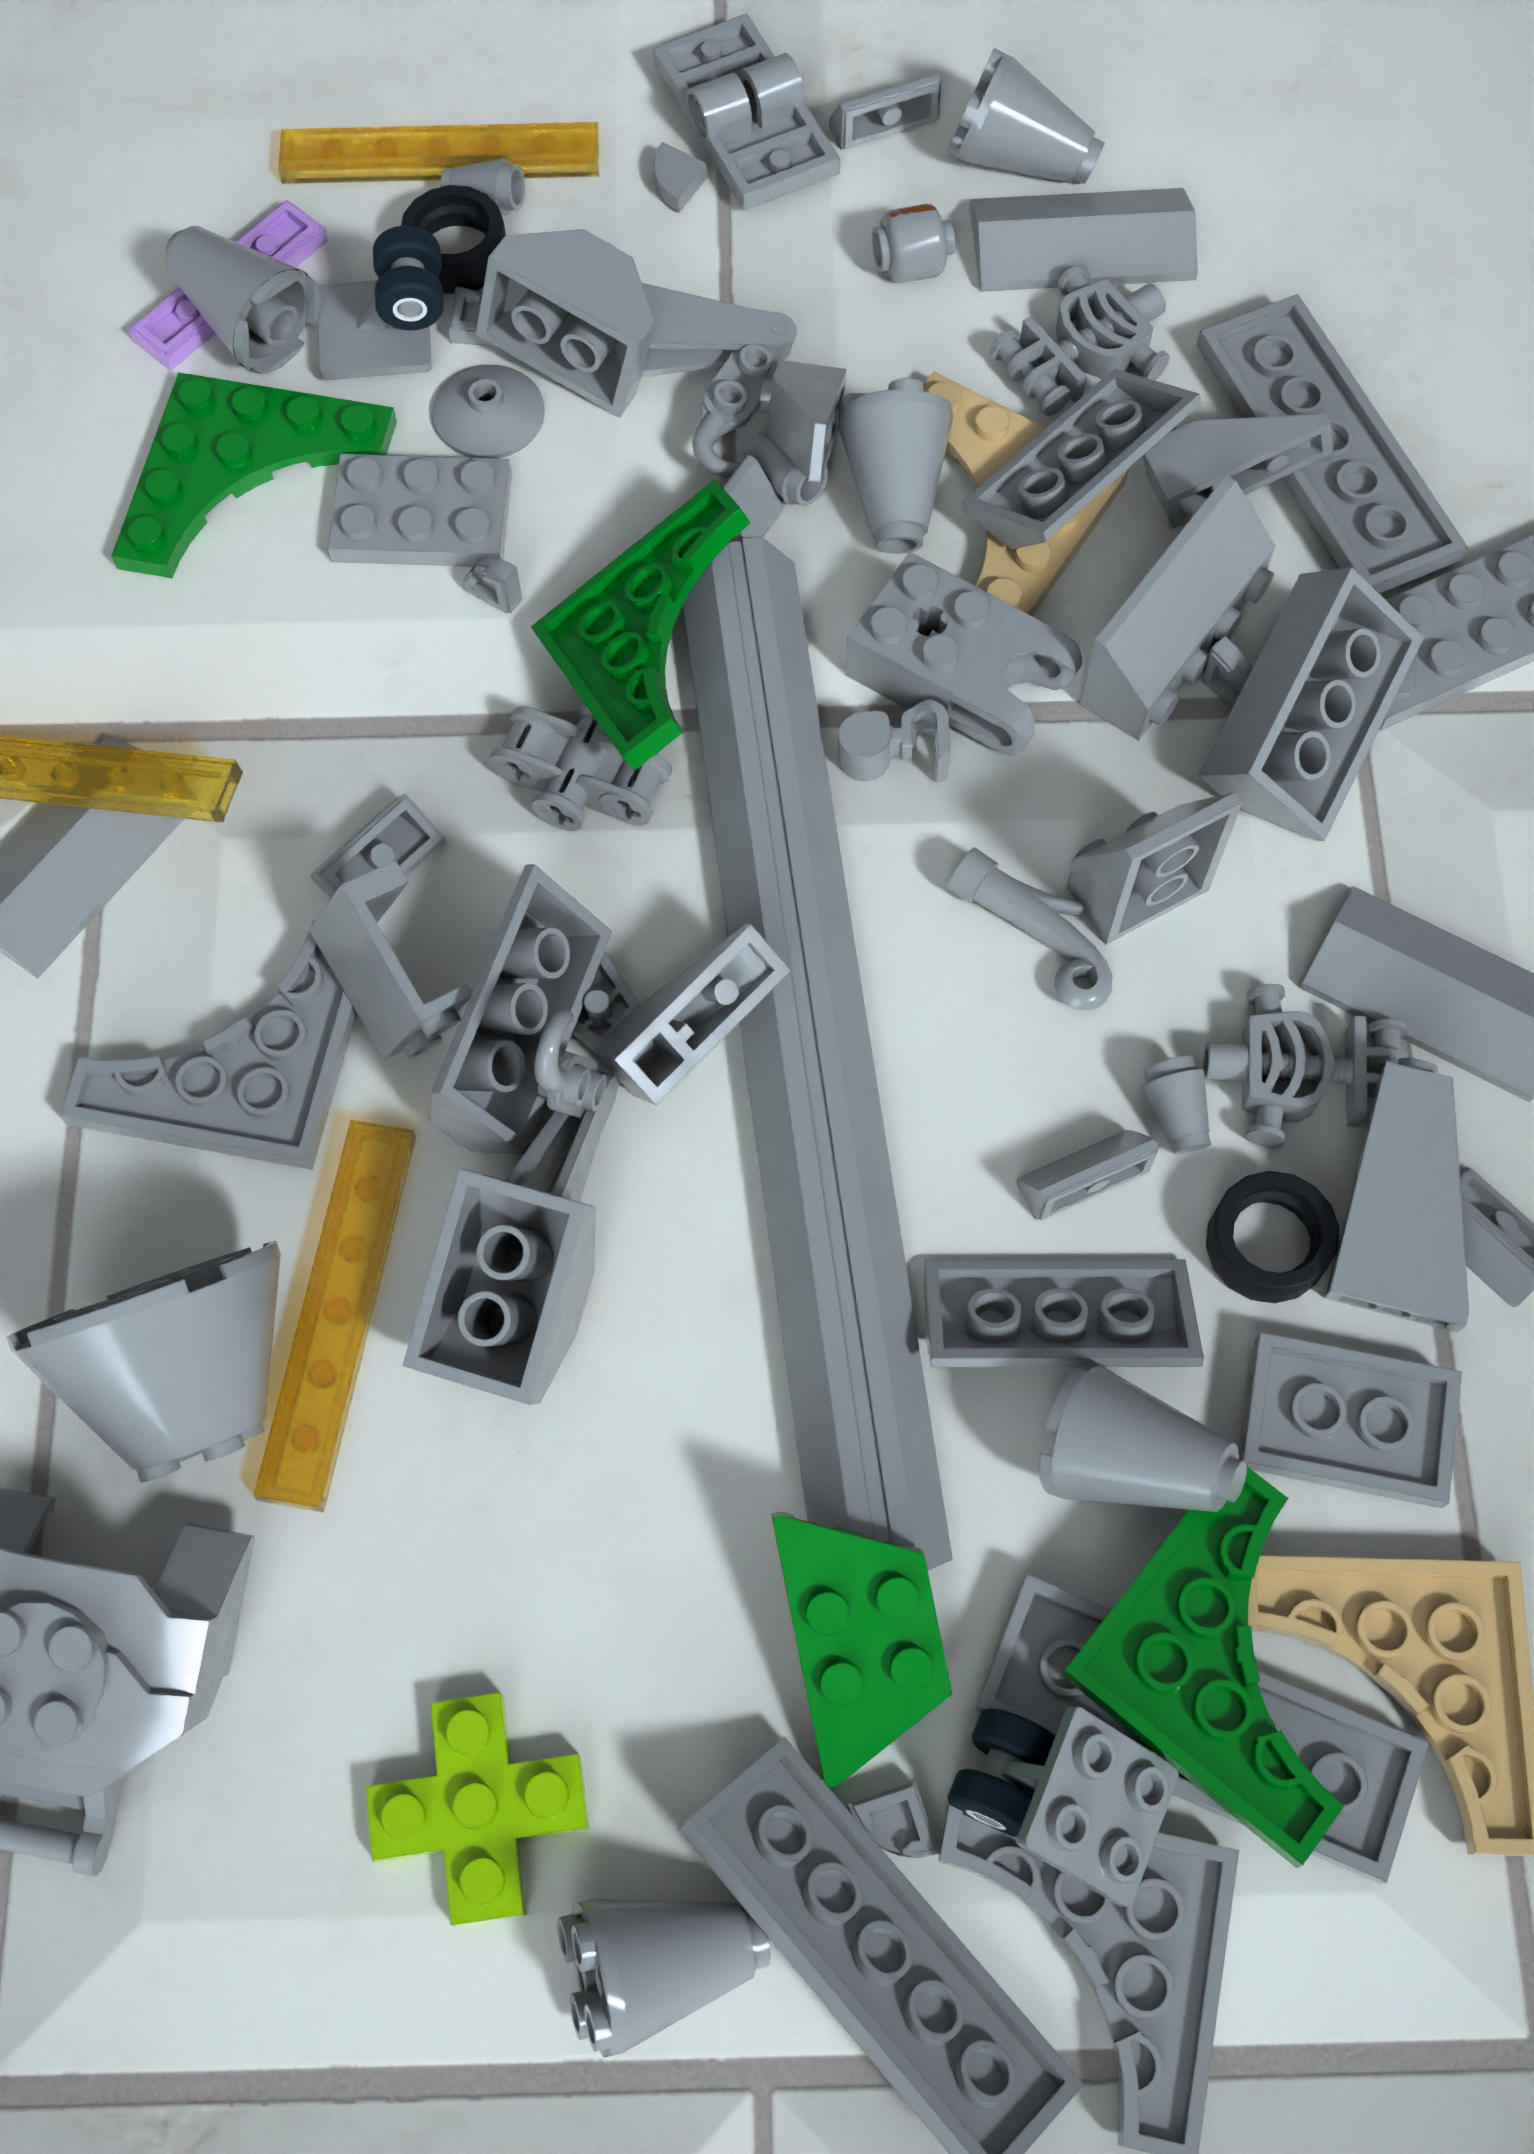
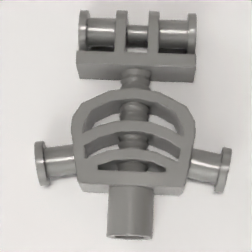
M1084 265L1073 266L1066 270L1058 280L1060 291L1063 294H1067L1059 306L1056 324L1059 343H1056L1030 316L1023 320L1021 337L1015 330L1005 331L993 342L990 348V355L997 361L1003 359L1008 365L1006 373L1013 381L1024 379L1021 387L1022 391L1029 398L1037 397L1042 402L1041 411L1046 416L1058 413L1070 399L1075 403L1083 396L1086 382L1085 373L1103 379L1113 369L1126 372L1135 365L1144 372L1143 377L1156 380L1165 370L1170 355L1165 351L1156 353L1149 347L1153 333V326L1149 322L1162 315L1166 309L1164 297L1154 284L1149 283L1124 297L1108 279L1090 285L1088 282L1090 277L1088 269ZM1074 320H1075L1076 328H1075L1074 325L1072 324V321H1074Z
M1265 984L1249 990L1246 994L1248 1003L1255 1005L1257 1015L1250 1016L1242 1033V1044L1207 1041L1203 1057V1070L1205 1079L1242 1082L1243 1111L1257 1114L1255 1125L1247 1128L1246 1138L1260 1146L1280 1147L1284 1145L1286 1134L1280 1130L1282 1120L1300 1122L1310 1117L1331 1081L1333 1083L1337 1081L1339 1083H1346V1126L1358 1127L1368 1113V1097L1374 1098L1380 1075L1367 1073V1071L1381 1072L1386 1061L1398 1064L1400 1058H1409L1408 1053L1401 1050V1038L1407 1034V1024L1396 1019H1381L1368 1025V1035L1375 1039V1047H1367L1366 1017L1354 1016L1345 1031V1058L1334 1057L1331 1041L1320 1021L1307 1012H1282L1280 1000L1285 997L1284 987L1279 984ZM1304 1043L1311 1053L1309 1056L1305 1054ZM1279 1077L1282 1079L1287 1078V1086L1282 1095L1271 1092ZM1302 1080L1315 1081L1314 1093L1302 1098H1293Z

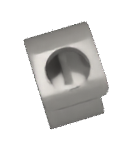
M931 699L924 700L906 710L901 716L900 727L895 728L890 725L889 718L883 711L873 710L853 713L843 721L839 728L838 761L840 768L848 777L854 780H875L884 774L893 756L900 755L901 760H912V750L917 736L920 733H924L933 739L935 743L934 778L937 782L945 780L948 777L950 762V732L947 710L937 701Z

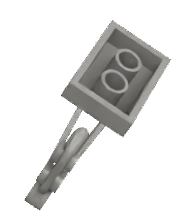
M584 229L506 235L488 257L476 329L478 337L619 418L635 397L641 377L721 367L704 392L701 403L700 424L695 430L692 440L694 456L700 465L710 473L721 477H730L742 461L734 463L719 458L713 450L714 443L719 437L742 427L748 422L760 405L764 378L772 379L778 366L777 362L789 356L797 334V328L793 320L782 313L751 309L642 283L633 257Z
M561 1010L550 1019L540 1039L534 1063V1075L538 1083V1093L540 1096L547 1098V1106L555 1111L506 1180L460 1168L458 1170L402 1365L403 1367L527 1405L541 1403L578 1331L594 1274L596 1206L582 1203L580 1199L601 1133L613 1108L618 1091V1077L598 1071L596 1061L568 1051H564L559 1056L564 1031L567 1025L573 1021V1014L569 1010ZM571 1147L553 1193H547L546 1191Z

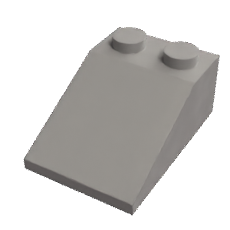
M1236 792L1177 805L1160 815H1157L1156 812L1147 813L1135 820L1124 834L1108 842L1104 839L1095 840L1087 844L1076 854L1067 889L1076 901H1080L1085 905L1084 914L1106 945L1209 891L1243 803Z

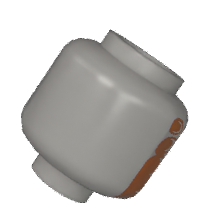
M920 204L886 211L882 216L880 226L873 227L872 247L876 267L879 272H886L889 278L896 283H906L940 276L945 268L947 255L955 253V234L951 221H942L941 215L932 204Z

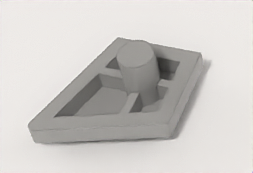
M605 952L590 990L584 998V1005L572 1035L592 1050L640 1005V1002Z

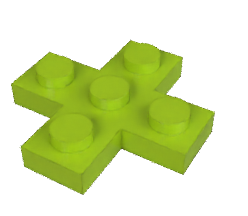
M501 1692L431 1702L437 1775L366 1786L372 1861L383 1862L444 1852L451 1926L455 1927L525 1916L526 1908L519 1840L589 1830L580 1754H572L511 1764L504 1695Z

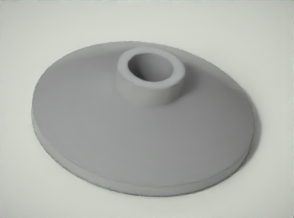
M480 365L457 373L441 387L433 404V421L441 440L455 452L470 458L499 459L522 450L539 433L544 420L543 398L536 384L522 372L502 365Z

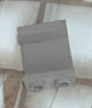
M396 860L341 884L309 929L384 1060L405 1050L409 1058H412L438 1044L442 1040L440 1034L461 1021L457 1012L467 1003L472 994V990L467 983L424 1004L378 926L379 920L409 883Z

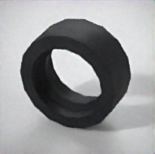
M447 185L430 189L413 200L403 213L401 226L419 227L431 234L447 227L468 226L486 235L480 244L468 251L457 254L441 253L442 267L438 279L442 284L443 293L454 294L455 287H464L474 291L484 287L488 257L506 236L499 206L486 193L469 186Z
M1265 1171L1245 1176L1227 1189L1208 1223L1206 1249L1213 1270L1228 1288L1249 1300L1275 1304L1299 1298L1318 1283L1338 1250L1339 1225L1332 1205L1316 1186L1294 1174ZM1260 1202L1277 1204L1296 1214L1306 1226L1310 1236L1309 1252L1303 1263L1291 1271L1278 1273L1265 1271L1247 1261L1237 1249L1233 1235L1235 1221L1239 1214L1250 1205Z

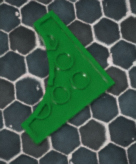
M178 372L111 555L117 569L173 578L178 564L190 543L207 524L205 516L230 494L238 498L253 488L273 480V471L309 461L311 467L314 468L339 465L340 454L387 455L397 423L394 407Z
M716 479L531 626L536 636L611 742L634 771L683 733L673 715L666 690L665 666L671 634L683 604L702 573L725 546L751 523L740 506Z
M1247 1466L1245 1483L1240 1496L1235 1502L1226 1501L1218 1512L1187 1511L1068 1665L1062 1676L1295 1868L1304 1865L1345 1806L1325 1789L1301 1762L1285 1738L1282 1730L1277 1731L1266 1709L1257 1684L1260 1682L1254 1656L1251 1626H1248V1601L1251 1581L1255 1577L1256 1567L1267 1535L1274 1520L1289 1498Z

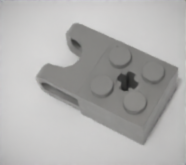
M909 552L847 636L845 676L906 709H910L924 700L931 699L937 701L947 710L950 726L998 752L1015 756L1025 750L1034 736V716L1031 708L1008 689L1012 685L1026 682L1051 690L1064 688L1072 681L1081 668L1082 655L1078 644L1063 632Z

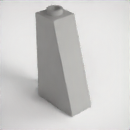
M1400 1058L1398 1064L1386 1061L1379 1075L1325 1298L1457 1333L1467 1324L1469 1303L1453 1077L1437 1074L1438 1066L1420 1059Z

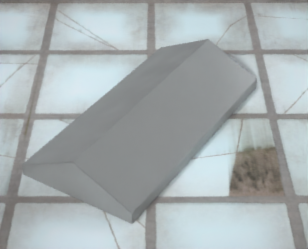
M1184 188L971 199L970 211L980 292L1059 288L1058 280L1061 275L1076 265H1084L1090 273L1088 282L1090 285L1104 279H1108L1113 285L1196 280L1198 269L1195 209Z
M1113 369L961 502L963 511L1011 550L1047 542L1202 403L1200 393Z
M106 736L0 849V952L38 979L199 804L198 797L144 750Z
M1353 886L1299 988L1355 1016H1365L1366 1021L1369 1023L1381 1019L1403 1021L1407 1024V1034L1401 1039L1530 1102L1534 1098V973Z
M1186 1259L924 1260L926 1343L931 1367H1087L1086 1363L1103 1367L1203 1366L1204 1355Z

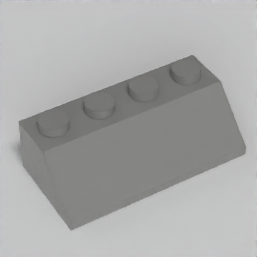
M1227 475L1222 479L1094 640L1079 705L1138 741L1152 723L1162 726L1166 722L1179 700V695L1176 692L1185 681L1191 685L1196 683L1204 672L1210 654L1208 651L1216 641H1220L1224 636L1228 639L1231 638L1242 619L1243 613L1240 612L1242 607L1248 600L1256 604L1262 598L1273 579L1274 573L1268 570L1275 544L1236 480Z
M1352 567L1300 574L1198 776L1220 795L1236 792L1243 801L1240 810L1313 840L1325 841L1424 637Z
M527 864L523 869L430 1093L429 1122L470 1151L525 1154L546 1101V1097H542L538 1093V1083L534 1075V1063L540 1039L550 1019L561 1010H569L573 1014V1021L567 1025L564 1031L559 1056L566 1050L584 1005V998L590 990L612 934L611 929L535 864Z

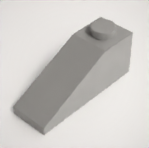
M780 360L772 379L764 378L762 384L760 413L769 414L767 434L809 481L821 482L839 431V399L844 396L847 369Z
M1327 414L1194 420L1179 428H1173L1143 455L1146 474L1173 528H1176L1190 521L1226 475L1236 480L1246 495L1334 454L1332 424Z
M746 923L638 1005L592 1052L613 1075L618 1077V1080L633 1096L658 1105L791 970L751 924Z

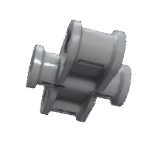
M584 702L580 704L576 713L577 726L535 708L520 706L513 710L509 720L512 727L502 747L493 750L489 757V764L505 780L540 791V793L536 794L531 807L542 820L559 829L577 831L581 829L585 815L582 810L586 806L627 824L645 825L649 822L653 813L650 806L659 785L668 781L673 770L665 757L658 753L634 771L621 756Z

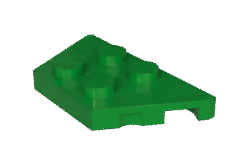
M785 1512L772 1513L771 1518L823 1779L829 1788H834L952 1695L925 1555L921 1549L889 1540L886 1542L865 1537L862 1533L837 1526L831 1528L797 1519L794 1515Z

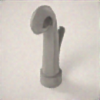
M972 848L955 869L947 884V888L969 904L976 901L1068 959L1069 961L1057 972L1054 982L1057 995L1066 1005L1078 1010H1091L1099 1008L1104 1004L1112 992L1113 975L1109 965L1096 946L1060 915H1081L1085 910V905L1080 901L1045 893L1014 879L999 870L996 861L977 848ZM1078 976L1088 977L1091 988H1079L1074 984L1073 978Z

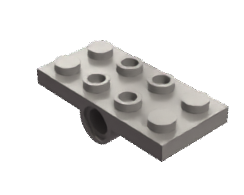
M747 13L653 48V59L656 69L743 210L840 174V157L805 104L803 83L794 60L787 53L774 56Z

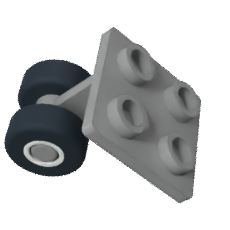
M407 225L387 229L377 237L373 245V266L379 278L378 280L319 286L322 301L318 318L319 369L322 379L337 380L428 372L432 369L430 326L436 323L443 313L444 297L443 287L438 279L442 267L441 249L438 241L431 233L422 228Z
M1069 1706L1065 1710L1056 1736L1043 1726L1015 1713L996 1708L984 1709L980 1713L973 1731L972 1742L980 1751L987 1755L981 1771L961 1769L957 1772L947 1797L948 1803L952 1807L963 1811V1815L1009 1836L1017 1837V1844L1021 1848L1116 1905L1131 1907L1174 1791L1179 1771L1164 1759L1082 1707ZM1023 1790H1026V1791H1029V1792H1031V1793H1034V1794H1033V1797H1031L1029 1794H1027V1793H1026L1025 1791H1023Z

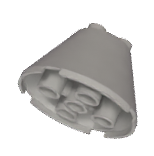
M277 1241L264 1243L263 1248L254 1252L249 1247L181 1269L108 1295L105 1301L75 1311L71 1309L30 1325L6 1337L10 1350L131 1469L137 1471L142 1483L155 1480L180 1469L181 1461L194 1457L201 1452L205 1461L231 1454L245 1447L244 1440L264 1432L262 1422L266 1416L281 1259Z

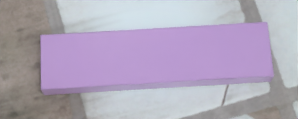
M286 200L236 242L297 267L324 245L328 239L325 227ZM180 287L129 328L133 342L170 371L216 334Z

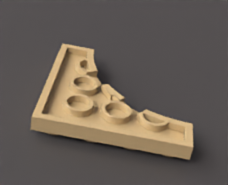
M933 371L923 385V391L931 392L951 403L953 420L945 454L954 464L960 463L975 486L974 491L1046 429ZM1128 469L1047 542L1011 550L986 530V555L976 587L1033 617L1126 484Z
M1260 1555L1255 1577L1251 1581L1248 1601V1626H1251V1631L1268 1632L1295 1638L1320 1647L1364 1672L1394 1697L1426 1736L1445 1769L1463 1822L1468 1855L1534 1856V1697L1520 1562Z

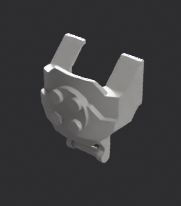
M0 1487V1794L85 1811V1820L81 1834L0 1818V1850L72 1864V1870L75 1873L98 1876L105 1864L109 1851L122 1777L207 1719L222 1679L229 1674L255 1536L191 1523L184 1524L160 1579L153 1590L138 1573L99 1568L29 1554L48 1514L54 1511L56 1498Z

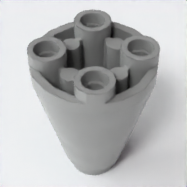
M994 48L947 152L969 163L1071 183L1074 178L1085 184L1105 142L1094 138L1095 131L1014 57Z
M896 379L889 383L888 390L868 394L850 393L839 399L840 435L870 533L877 539V548L886 553H909L923 546V536L928 532L953 420L951 403L938 395L923 391V383L918 379Z
M589 1899L577 1902L573 1905L572 1914L558 1917L557 1920L558 1938L563 1958L566 1963L575 1961L580 1987L579 1992L570 1994V2009L575 2032L579 2040L589 2038L593 2051H600L604 2058L626 2052L754 1978L755 1970L770 1965L771 1954L768 1936L745 1908L741 1909L737 1903Z

